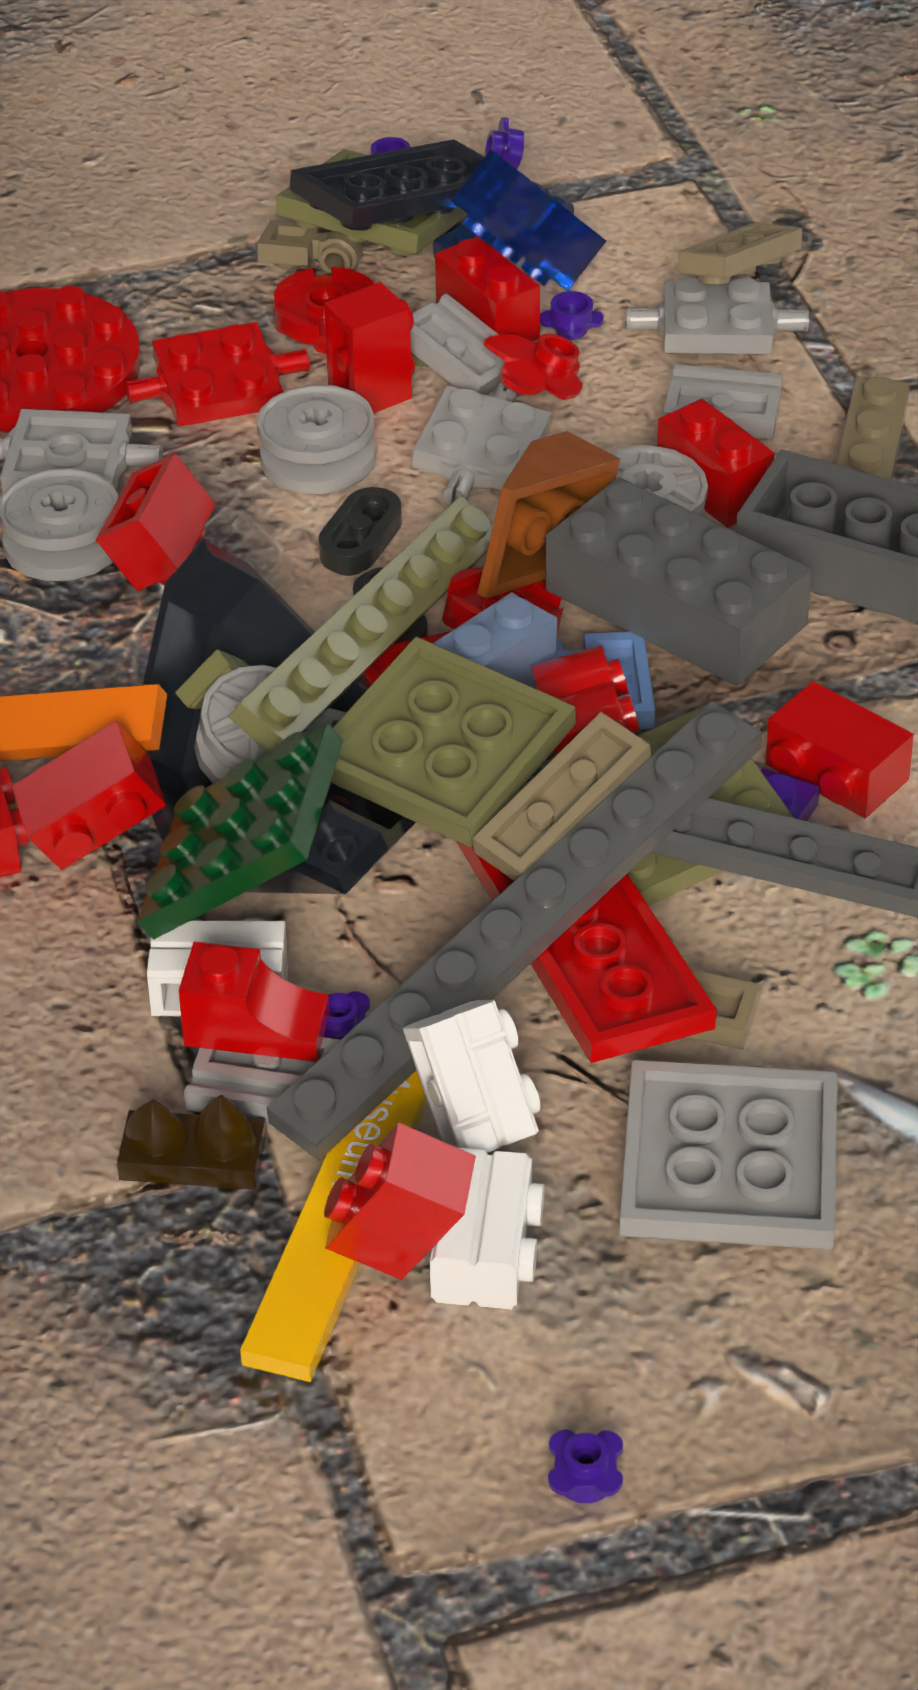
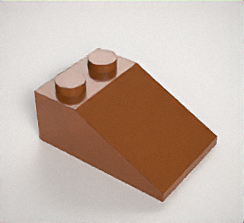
M568 431L531 441L502 486L477 594L488 599L540 580H545L546 534L616 479L620 458Z

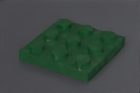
M328 722L306 734L295 732L289 735L268 755L255 762L252 759H246L234 766L224 779L207 788L196 786L178 800L174 807L175 817L169 834L160 846L161 856L156 870L145 887L147 895L137 923L153 940L307 860L343 743V739Z

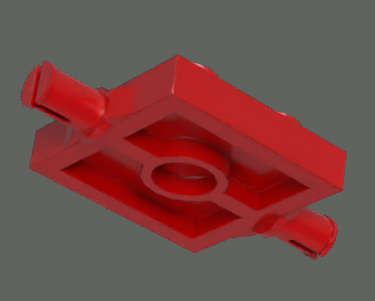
M252 322L152 340L153 357L157 366L156 376L130 381L125 380V388L129 404L161 397L163 402L171 408L177 427L258 413L272 397L283 393L279 376L303 371L308 372L310 371V363L305 348L274 354L266 346L258 323Z

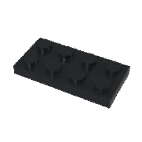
M452 139L291 170L289 190L309 201L311 207L325 211L341 221L343 227L363 231L370 229L372 224L381 222H408L416 215L431 212L447 214L453 212L455 207L470 204L490 205L494 202V199L516 195L518 175Z

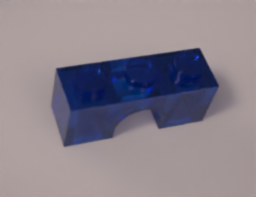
M491 149L452 199L455 205L468 214L462 223L486 243L495 235L497 239L491 246L515 265L519 263L522 257L526 260L520 268L544 287L552 279L569 291L606 243L604 238Z

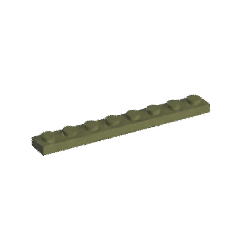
M460 496L247 695L229 718L268 753L273 752L289 735L295 732L304 733L325 713L327 708H330L448 592L450 580L455 574L471 569L487 554L493 529V523L490 522L488 516L481 509L472 506L465 498Z

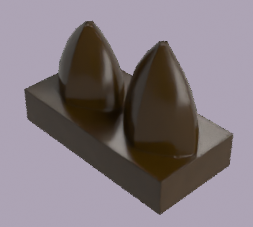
M222 1094L211 1101L200 1115L173 1113L166 1106L152 1099L137 1110L128 1111L117 1159L119 1180L256 1190L266 1141L265 1119L246 1118L244 1113Z

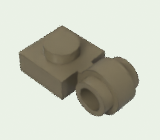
M270 220L257 242L258 262L274 263L283 269H295L301 266L308 267L312 259H318L322 269L327 274L332 275V267H344L354 270L362 256L361 242H354L347 235L339 232L321 233V228L307 229L299 227L290 221Z

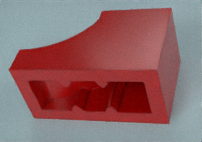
M193 942L178 990L184 1046L317 1062L330 1015L329 994L310 991L284 980L262 961L260 949Z

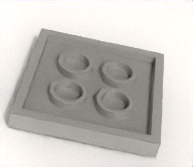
M632 1060L619 1236L833 1250L835 1234L837 1072Z

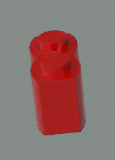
M602 645L531 665L537 690L575 706L576 724L554 749L555 756L600 712L632 733L640 731L631 697L627 695L629 691L620 660L617 658L607 661Z

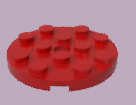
M77 286L0 291V431L10 432L16 426L21 409L103 413L127 395L125 380H136L140 373V343L134 324L119 307L101 298L87 294Z

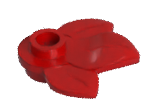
M501 334L485 339L483 345L505 362L500 371L499 380L506 388L524 395H536L547 390L561 400H569L579 396L583 386L577 376L580 368L578 361L580 352L578 347L567 338L556 334H543L538 342L534 343L519 335Z

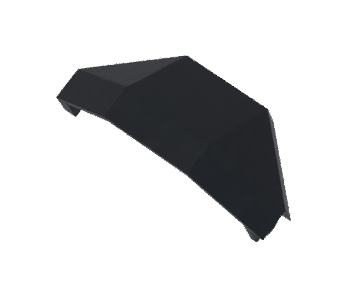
M205 539L165 582L142 684H159L167 693L159 750L146 751L150 756L167 806L152 814L162 841L169 834L175 817L174 807L178 800L196 786L207 788L213 785L200 769L194 749L202 708H187L175 692L217 649L245 660L249 666L266 665L277 668L315 633L247 562ZM359 678L330 709L348 712L369 689V686ZM330 782L307 860L246 892L347 894L417 822Z

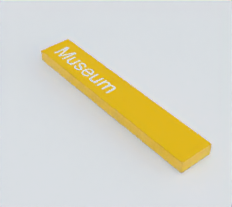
M417 1070L327 1153L240 1349L242 1366L311 1382L361 1264L325 1249L331 1220L324 1217L327 1198L332 1187L340 1177L348 1180L355 1172L362 1153L370 1143L379 1145L398 1123L417 1130L428 1105Z

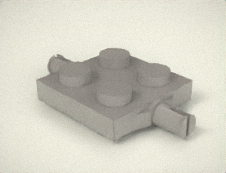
M693 277L682 278L678 281H664L663 301L660 303L659 308L627 307V330H658L664 339V353L772 354L773 338L776 335V331L808 332L809 309L777 310V307L771 302L770 282H757L750 278H737L726 284H704L699 282V278Z
M501 381L498 382L493 396L480 394L471 389H461L447 385L413 449L412 467L437 473L449 480L446 489L442 493L444 502L449 506L453 503L454 499L457 500L460 496L466 499L470 489L473 487L502 490L503 484L530 442L547 436L550 430L552 412L537 409L525 403L514 402L519 393L506 388Z
M21 409L16 426L5 438H0V460H4L0 476L2 494L11 484L29 474L61 468H75L96 473L111 482L115 490H117L120 476L128 466L146 467L163 459L162 444H130L132 435L131 414Z

